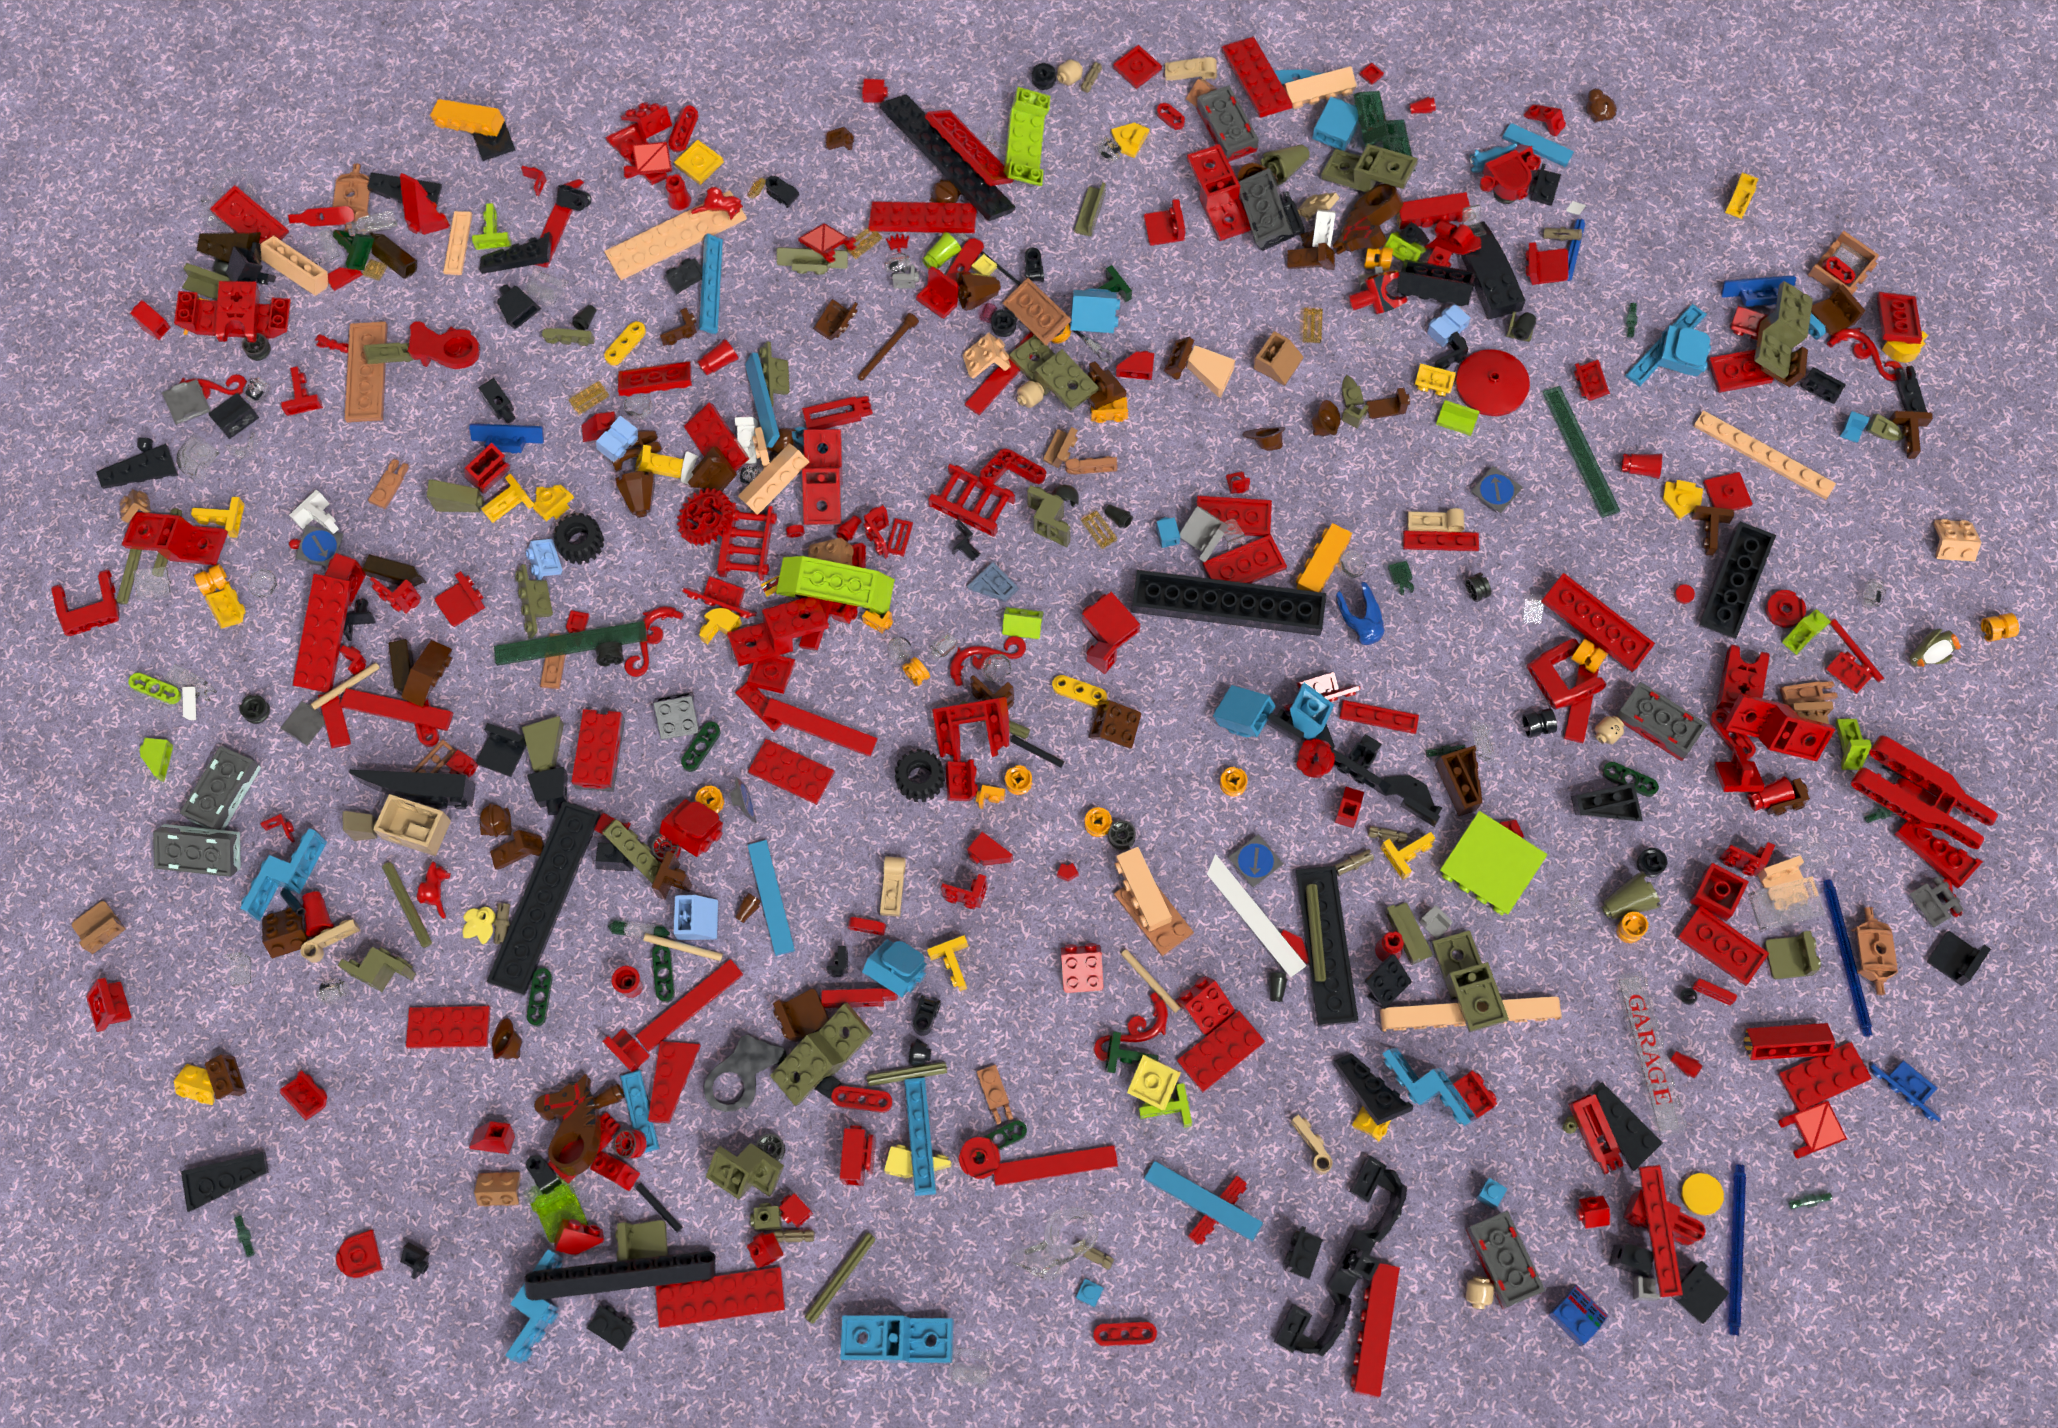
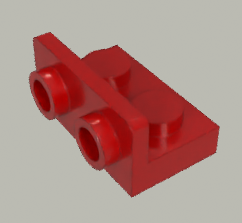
M1841 651L1826 670L1857 694L1872 678L1870 674L1872 670L1864 664L1860 666L1854 662L1856 658L1848 651L1845 654Z

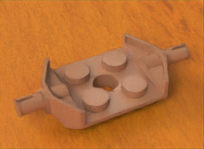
M358 163L353 164L352 172L341 174L336 179L333 207L349 206L353 209L355 219L351 224L345 225V231L351 233L354 222L369 216L367 211L370 191H368L367 186L370 178L360 173L361 165ZM350 192H355L352 197H347Z
M1873 907L1864 908L1865 922L1851 929V932H1857L1862 967L1857 973L1875 983L1876 995H1885L1884 982H1887V979L1898 973L1892 929L1888 924L1874 919ZM1876 945L1881 948V954L1877 951Z

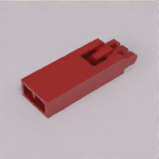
M855 396L802 408L807 429H827L861 421V417L873 414L872 409H870V399L868 396L859 398ZM848 405H852L853 409L851 412L845 410L846 413L842 414L840 412L814 419L810 417V414Z
M882 988L822 990V1005L824 1008H840L845 1003H848L852 1008L884 1007V1001H896L898 999L896 993Z
M1589 1094L1569 1103L1568 1105L1594 1162L1599 1163L1604 1175L1609 1173L1607 1164L1611 1171L1616 1170L1614 1161L1619 1168L1623 1167L1624 1164L1619 1155L1621 1151L1596 1095ZM1603 1135L1608 1148L1605 1149L1604 1142L1598 1143L1596 1138Z
M608 1112L600 1117L601 1140L597 1155L613 1140L612 1136L621 1128V1125L616 1123L613 1117L610 1118L611 1115ZM583 1139L567 1144L560 1153L559 1162L569 1164L577 1160L584 1149ZM551 1161L548 1163L567 1184L577 1176L565 1175Z

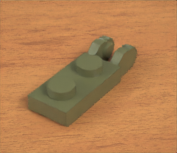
M545 328L542 332L545 341L551 344L560 341V343L570 345L571 342H574L581 346H588L595 342L591 331Z
M399 342L363 346L367 364L410 362L414 360L410 357L409 353H406L408 352L409 343L400 344Z

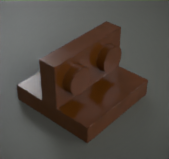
M1096 361L1089 363L1088 376L1099 387L1098 391L1087 399L1094 409L1127 396V391L1109 369L1103 371Z
M712 447L692 471L693 476L688 481V484L691 488H703L705 491L707 488L711 491L715 488L717 491L720 490L722 492L735 478L737 473L719 448Z
M668 851L652 885V889L657 897L663 900L666 899L671 886L690 892L692 887L686 872L679 869L680 863L674 853Z

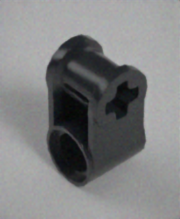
M772 175L766 179L767 194L778 201L779 204L782 203L787 206L786 208H789L798 198V190L778 176Z
M558 185L556 204L558 206L581 211L591 204L592 198L588 192L568 185Z
M1029 248L1025 252L1026 279L1044 282L1041 253L1037 248Z
M921 995L913 1020L916 1034L926 1036L931 1032L941 1006V1000L934 1001L925 998V995ZM925 1021L928 1025L926 1028L920 1029L917 1027L919 1022Z
M533 1155L527 1159L526 1168L544 1196L562 1184L554 1170L550 1168L541 1156ZM536 1161L540 1163L538 1170L534 1168V1162Z

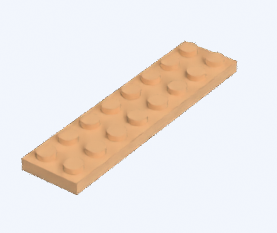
M731 191L723 194L726 197L733 196ZM690 209L604 252L621 281L703 241L707 233L715 235L746 220V215L740 209V212L730 220L728 213L725 211L707 210L691 214L693 209Z

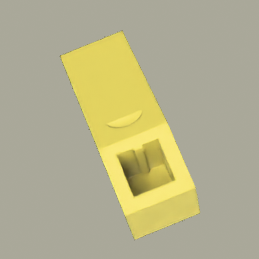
M903 1145L890 1147L884 1170L886 1174L902 1178L913 1177L911 1151H908V1147ZM937 1154L936 1157H933L934 1171L949 1168L952 1165L946 1156Z

